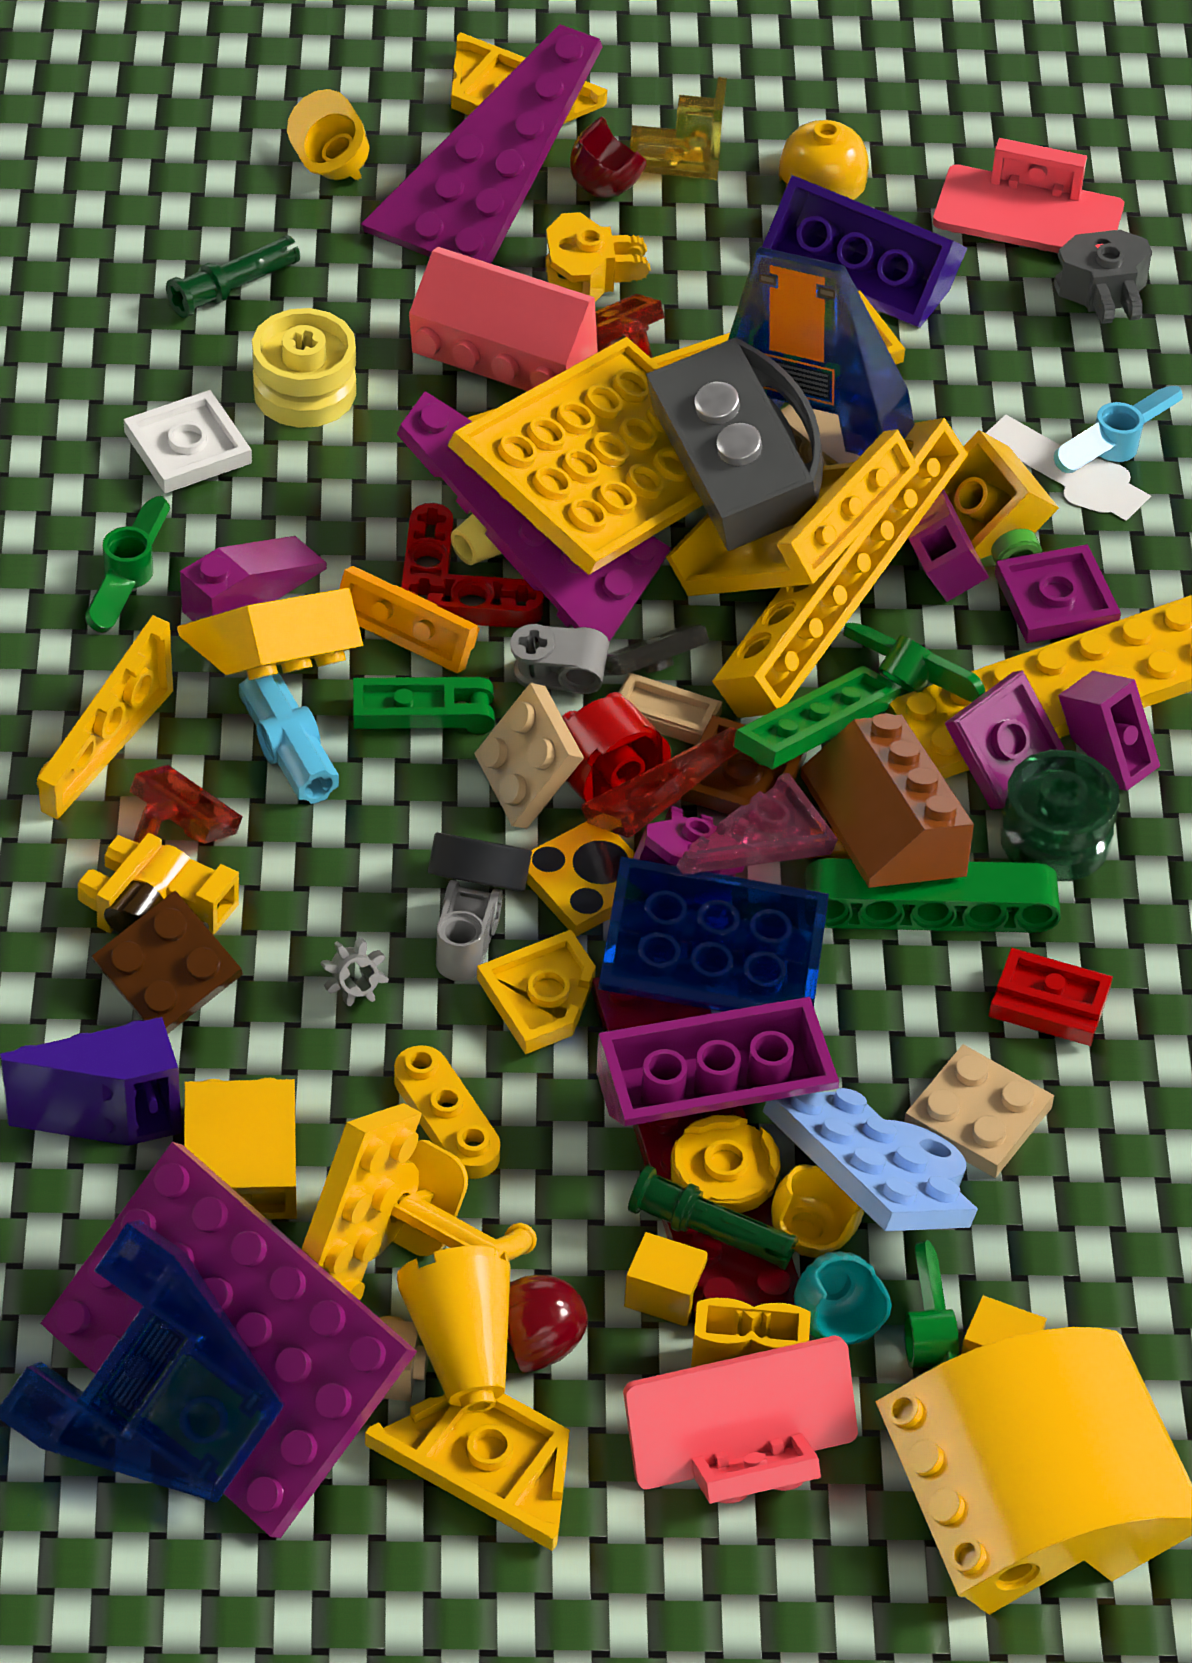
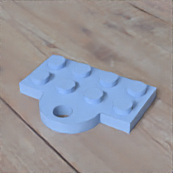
M839 1088L836 1092H816L766 1101L763 1112L884 1231L971 1227L978 1208L960 1192L959 1187L966 1170V1160L961 1152L943 1137L914 1124L883 1119L867 1104V1100L862 1094L847 1088Z

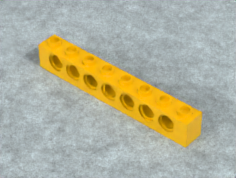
M945 418L905 424L900 427L899 432L920 470L814 584L781 587L712 680L738 718L766 715L788 704L900 550L908 536L966 459L968 453Z

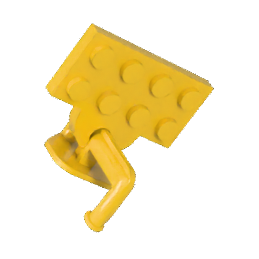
M405 1103L346 1122L302 1246V1250L358 1300H361L364 1293L365 1285L362 1283V1279L368 1262L379 1256L391 1242L418 1256L433 1255V1252L442 1250L445 1246L453 1248L466 1245H488L496 1248L498 1258L505 1251L509 1256V1261L533 1251L537 1242L535 1231L524 1223L511 1225L506 1230L504 1236L494 1239L457 1218L468 1187V1175L465 1166L454 1154L428 1140L418 1141L419 1137L416 1129L422 1112Z

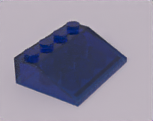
M621 857L598 990L721 1012L810 997L814 1006L829 894Z

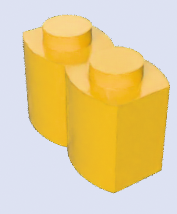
M709 1298L698 1301L696 1305L691 1368L809 1341L811 1312L802 1307L786 1303H766L753 1307L745 1302L730 1298Z

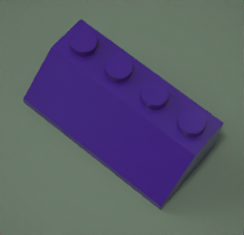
M791 175L757 260L768 265L824 277L825 286L816 285L835 290V293L842 296L861 291L874 309L921 328L950 291L967 247Z

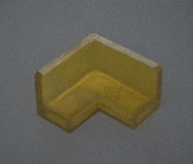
M718 77L715 98L679 95L676 129L632 125L630 149L634 153L638 151L646 159L645 173L717 180L723 138L727 78Z

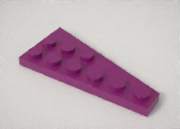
M559 24L361 223L364 232L428 257L431 256L432 251L436 247H441L491 264L603 48L600 39Z
M425 391L401 423L397 432L399 438L434 477H441L458 496L456 502L467 515L472 512L487 529L485 535L534 591H542L558 609L557 617L567 628L571 626L574 628H592L602 632L610 642L672 548L652 536L588 575L447 446L456 430L473 421Z

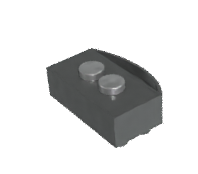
M733 338L646 374L652 408L727 551L796 524L817 502L823 477V456L817 420L809 400L800 386L770 357L746 342ZM763 387H773L788 401L802 420L812 448L813 458L809 463H803L797 452L795 438L787 419L779 407L766 395Z

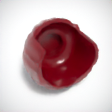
M602 116L579 135L570 155V169L573 179L585 191L599 198L616 197L628 191L641 177L647 166L646 159L638 151L634 153L629 147L613 136L606 119Z
M551 1275L524 1276L510 1282L507 1340L511 1344L520 1371L529 1373L544 1369L561 1361L578 1345L587 1327L588 1315L582 1297L565 1280Z

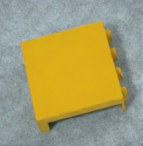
M899 430L884 431L855 462L823 466V477L818 500L796 524L727 551L707 513L666 558L688 596L814 584L920 469Z

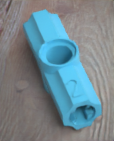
M279 672L278 674L255 680H248L247 677L245 681L239 684V696L256 724L259 744L265 758L270 764L278 763L299 800H307L310 804L326 800L329 794L339 787V775L321 746L318 726L312 712L307 706H298Z

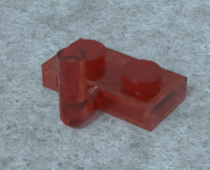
M636 293L595 311L598 352L609 347L611 341L626 336L650 358H653L646 331L649 330V324L665 318L660 300Z
M170 765L136 773L130 788V792L147 803L133 841L138 843L143 840L148 832L157 836L161 822L170 819L183 828L188 837L205 844L237 834L243 818L239 813Z

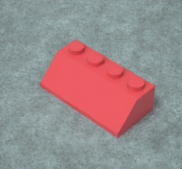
M436 247L432 251L409 312L413 353L525 391L531 390L598 353L595 297L441 247Z

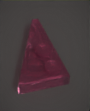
M785 773L777 778L774 787L765 794L761 791L751 798L748 805L740 806L719 823L715 833L708 838L701 836L693 842L689 851L684 852L683 857L678 861L677 867L682 874H691L831 855L838 838L789 773Z

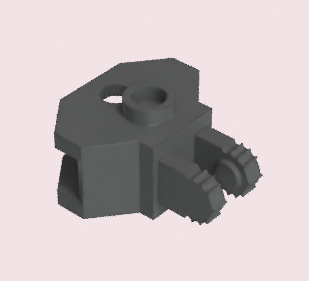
M1123 230L1075 235L1059 249L1058 258L1063 270L1054 278V286L1058 296L1085 305L1088 312L1095 311L1102 324L1112 323L1115 319L1116 308H1123L1128 320H1139L1142 315L1143 306L1139 291L1146 286L1152 256L1148 240ZM1097 244H1103L1099 248L1095 246Z

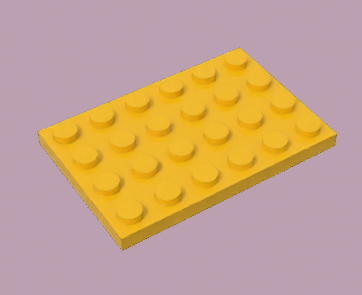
M628 337L619 340L456 430L447 445L588 575L703 505L652 408L646 374L661 367Z

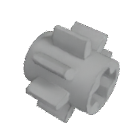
M361 937L357 938L354 947L345 948L336 941L334 946L337 953L332 961H321V966L326 971L332 973L333 976L324 984V987L329 993H335L343 988L342 997L347 1006L353 1004L355 996H365L371 1002L375 1001V995L372 991L378 983H388L389 978L381 971H378L376 967L386 957L380 950L366 955L367 943ZM354 962L360 966L359 970L362 975L356 981L349 977L350 972L347 968Z

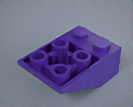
M162 1017L146 1021H132L115 1028L93 1033H79L70 1038L40 1045H26L13 1051L0 1053L9 1126L129 1146L182 1133L179 1070Z

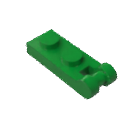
M484 677L353 678L354 729L466 728L473 734H486L495 726L494 709L489 706L494 699L493 683Z

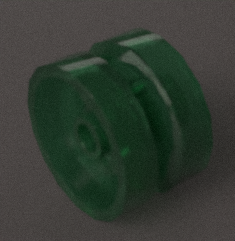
M1048 750L1033 754L1016 765L1007 783L1005 808L1002 812L1000 824L1001 846L1009 860L1017 863L1046 864L1056 871L1057 881L1068 882L1089 876L1100 868L1111 850L1114 824L1117 820L1120 805L1119 786L1111 772L1094 758L1067 750Z

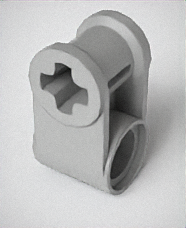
M538 624L525 625L516 630L510 640L511 652L516 658L514 676L518 683L525 688L529 683L546 686L547 689L571 691L579 694L597 692L602 686L610 642L602 632L592 628H563ZM535 637L538 638L539 647L537 649H535ZM531 665H534L535 676L530 674Z
M449 881L443 901L442 913L437 924L436 967L445 978L453 981H465L477 975V966L483 964L491 937L494 936L498 926L503 899V891L501 889L494 888L489 893L460 887L459 881Z

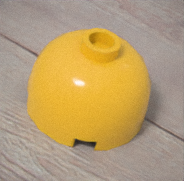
M831 120L812 121L798 127L786 140L779 163L780 181L782 179L787 187L791 175H794L855 200L864 191L868 179L869 161L867 150L861 137L852 128Z

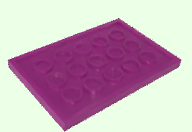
M171 1142L40 1323L106 1385L157 1311L191 1338L138 1412V1415L198 1470H200L208 1457L216 1461L217 1464L207 1479L270 1537L277 1538L283 1536L417 1353L411 1345L184 1145ZM159 1315L108 1386L109 1388L112 1387L158 1319L182 1337L183 1340L134 1409L135 1412L187 1339ZM186 1353L245 1399L239 1410L250 1419L257 1410L265 1415L222 1478L215 1473V1470L221 1463L218 1459L208 1452L203 1461H200L144 1415ZM256 1389L264 1396L250 1415L243 1409V1406Z

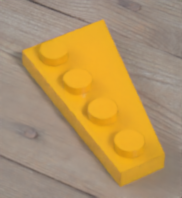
M152 615L51 760L46 762L41 768L37 777L41 812L58 820L173 692L169 622Z

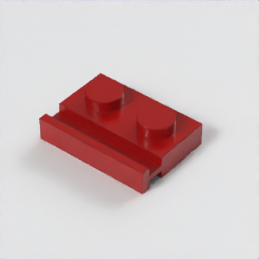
M1011 947L997 985L995 996L990 1005L989 1017L1091 1046L1111 989L1113 976Z

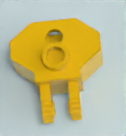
M581 212L562 213L546 229L549 254L545 257V267L548 282L595 297V302L604 292H614V283L632 282V280H636V282L637 280L642 281L643 278H647L646 276L651 271L650 263H648L646 256L643 257L647 252V246L644 243L643 237H639V235L612 236L610 226L601 227ZM561 274L566 279H562L558 275Z

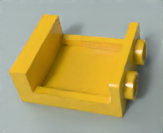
M261 1078L258 1080L234 1081L207 1079L204 1081L185 1082L184 1146L266 1219H297L295 1079L277 1080L275 1078Z

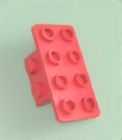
M999 138L995 149L992 171L963 165H952L949 167L934 212L933 225L938 229L1059 253V249L1075 235L1118 230L1124 209V201L1119 197L1082 190L1087 155ZM1097 244L1095 246L1099 248L1103 244Z
M836 1335L629 1382L623 1391L634 1475L639 1486L643 1489H653L695 1479L709 1504L715 1502L736 1503L744 1500L750 1494L771 1489L780 1491L792 1490L801 1486L803 1482L821 1478L819 1458L815 1451L851 1443L858 1435L848 1346L840 1336Z

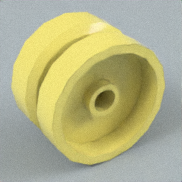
M312 308L289 309L274 314L258 326L252 338L253 389L255 403L264 415L279 424L305 428L319 427L336 421L351 409L356 397V344L354 333L344 320L330 312Z

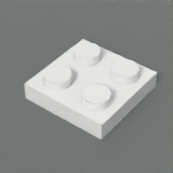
M211 390L124 419V433L164 493L252 463L251 448Z

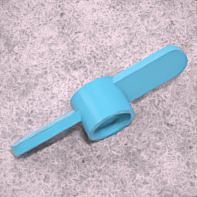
M1168 386L1161 388L1133 406L1121 402L1103 405L1098 410L1095 425L1056 449L1054 452L1056 466L1062 472L1073 473L1099 456L1112 462H1124L1132 459L1137 454L1144 423L1183 399L1181 387Z

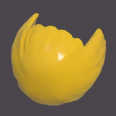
M801 1164L795 1166L779 1183L773 1198L771 1214L774 1228L790 1235L798 1236L797 1245L795 1247L792 1246V1249H795L794 1252L801 1256L817 1258L820 1255L840 1249L851 1239L862 1221L864 1210L819 1166Z

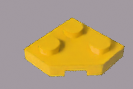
M570 929L478 965L477 980L526 1055L573 1036L592 988L596 966Z

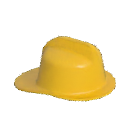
M331 89L317 90L303 97L293 108L288 118L287 134L290 143L304 166L311 173L319 174L332 180H342L348 177H352L357 181L361 179L359 169L366 162L370 148L364 125L349 100L340 92Z

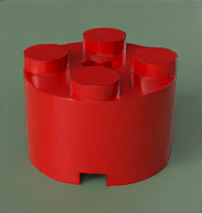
M610 693L604 698L587 704L578 711H569L562 715L584 757L566 782L592 810L593 808L599 809L605 815H617L627 812L640 805L653 793L648 786L657 775L662 779L665 777L671 762V749L668 741L633 703L627 700L621 693Z

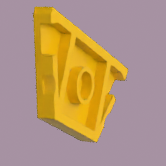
M460 32L457 35L451 108L470 115L526 57ZM585 81L564 123L604 107L607 104L608 89Z
M444 1394L440 1397H429L411 1406L410 1415L384 1428L378 1422L370 1426L365 1432V1446L549 1550L553 1551L557 1546L570 1430L506 1394L495 1399L496 1405L493 1408L478 1413L462 1412L461 1406L451 1405Z

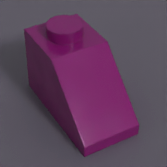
M1091 671L1058 695L1072 740L1120 790L1128 791L1161 766L1135 679Z

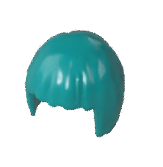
M828 1252L817 1257L801 1274L794 1292V1304L811 1312L809 1334L815 1339L835 1335L840 1336L847 1345L859 1343L872 1337L889 1318L892 1307L890 1295L881 1279L876 1276L874 1267L860 1256L851 1252Z

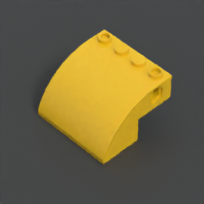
M1065 1327L1039 1330L1008 1337L975 1348L943 1362L875 1401L957 1595L961 1598H967L989 1615L1082 1561L1087 1562L1112 1582L1192 1536V1483L1122 1335L1117 1331L1091 1327Z

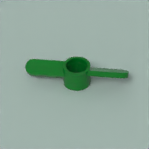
M156 496L148 500L142 506L132 527H119L110 531L105 536L102 545L105 576L85 614L86 622L93 630L100 633L108 632L115 625L132 589L145 585L152 578V544L170 510V505L165 497Z
M846 623L844 626L843 635L886 656L878 670L890 681L908 692H922L930 682L969 702H973L985 693L984 684L976 674L935 655L908 637L900 635L895 640L858 623Z
M926 1240L915 1245L924 1311L906 1312L904 1318V1343L909 1367L911 1369L929 1368L930 1370L943 1362L959 1356V1338L955 1313L952 1309H946L936 1251L932 1243Z

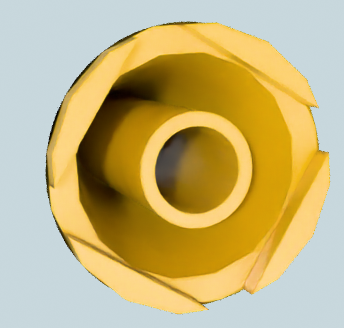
M466 1245L433 1252L435 1263L421 1268L418 1266L417 1258L406 1263L397 1273L398 1289L448 1402L454 1406H461L462 1412L478 1413L493 1408L496 1405L495 1399L505 1393L511 1270L508 1254L504 1251L501 1257L498 1258L495 1247L488 1245Z

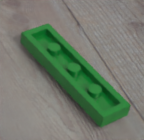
M863 665L737 729L733 747L752 757L756 763L773 770L834 738L854 719L871 718L889 709V704L900 696L902 687Z

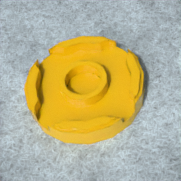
M712 1115L694 1121L684 1129V1135L678 1141L676 1140L671 1152V1179L673 1182L685 1187L690 1183L697 1185L699 1190L703 1191V1198L736 1212L744 1213L758 1208L772 1196L780 1178V1150L770 1133L761 1126L759 1131L755 1127L747 1125L748 1119L736 1115Z

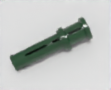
M285 235L279 240L222 265L206 263L200 266L199 272L184 279L174 277L168 280L166 283L168 300L180 317L187 318L193 315L195 309L211 301L215 304L225 301L231 290L285 266L299 262V248L297 246L288 250L287 247L294 244L295 240L291 236Z
M650 1165L645 1166L628 1203V1211L634 1214L644 1211L671 1223V1229L678 1233L681 1231L687 1232L690 1228L772 1263L782 1270H785L795 1251V1249H792V1246L795 1247L798 1242V1236L794 1234L790 1235L703 1198V1191L699 1190L697 1185L690 1183L685 1187L657 1175L656 1168Z

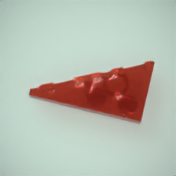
M730 727L581 804L580 806L587 823L626 838L635 835L739 751L733 747L736 728Z

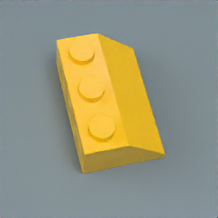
M350 588L247 605L177 626L179 636L225 675L247 672L248 680L278 674L277 665H281L283 674L311 668V659L314 658L317 667L346 661L344 651L364 646Z

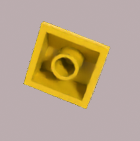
M980 430L963 446L968 456L944 488L980 559L991 555L992 545L1003 534L1015 529H1028L1036 533L1059 509L1008 445Z

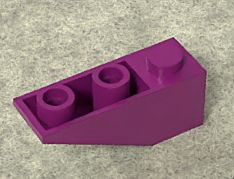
M943 489L908 536V539L927 576L948 602L988 579L989 576Z

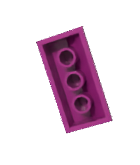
M810 997L602 1032L598 1035L596 1073L609 1116L623 1126L839 1089V1079Z

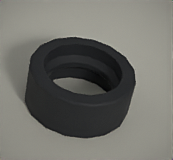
M436 832L434 834L428 873L472 883L524 891L532 851Z

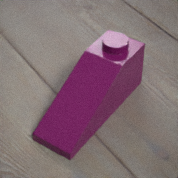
M296 536L219 547L180 571L182 612L192 621H196L243 606L278 600L326 570L327 562Z

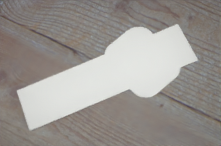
M1008 415L1003 416L986 432L989 436L1008 445L1022 463L1065 486L1064 497L1073 505L1101 513L1112 512L1127 521L1151 497V495L1129 484L1131 476L1125 467L1096 458L1073 473L1062 472L1054 462V452L1061 445Z

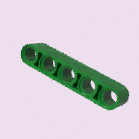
M819 859L809 864L804 872L806 917L811 924L823 928L1038 933L1053 929L1061 919L1057 873L1046 864L969 861L967 877L868 888L851 859Z

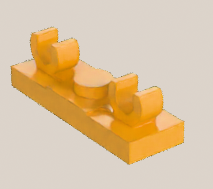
M355 566L344 570L339 589L350 588L360 627L457 674L466 669L470 652L475 647L480 630L478 625Z

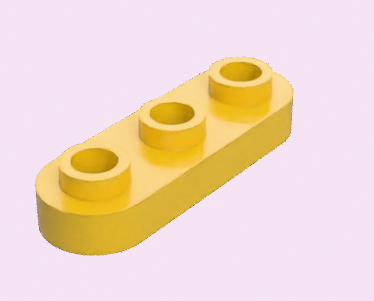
M423 1045L413 1046L402 1051L394 1063V1084L405 1103L422 1112L419 1123L432 1143L458 1157L465 1166L468 1179H479L490 1175L497 1168L500 1161V1138L445 1056L437 1049ZM443 1103H451L454 1106L442 1107L441 1105ZM469 1142L480 1143L478 1146H469L467 1144Z

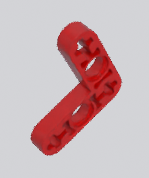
M424 503L412 511L409 520L401 588L418 596L428 595L426 600L480 626L520 628L528 624H537L541 620L544 606L543 592L534 591L525 579L449 574L452 552L451 533L453 531V514L449 508L438 503ZM428 525H436L435 538H426ZM423 556H431L440 562L432 567H424L415 561ZM445 595L450 596V602L445 601ZM467 595H477L485 601L477 606H469L462 603L460 599ZM495 599H500V605H494ZM517 602H526V606H519Z

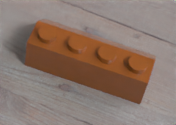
M882 713L871 718L854 719L801 767V778L868 888L967 877L974 823L902 714Z

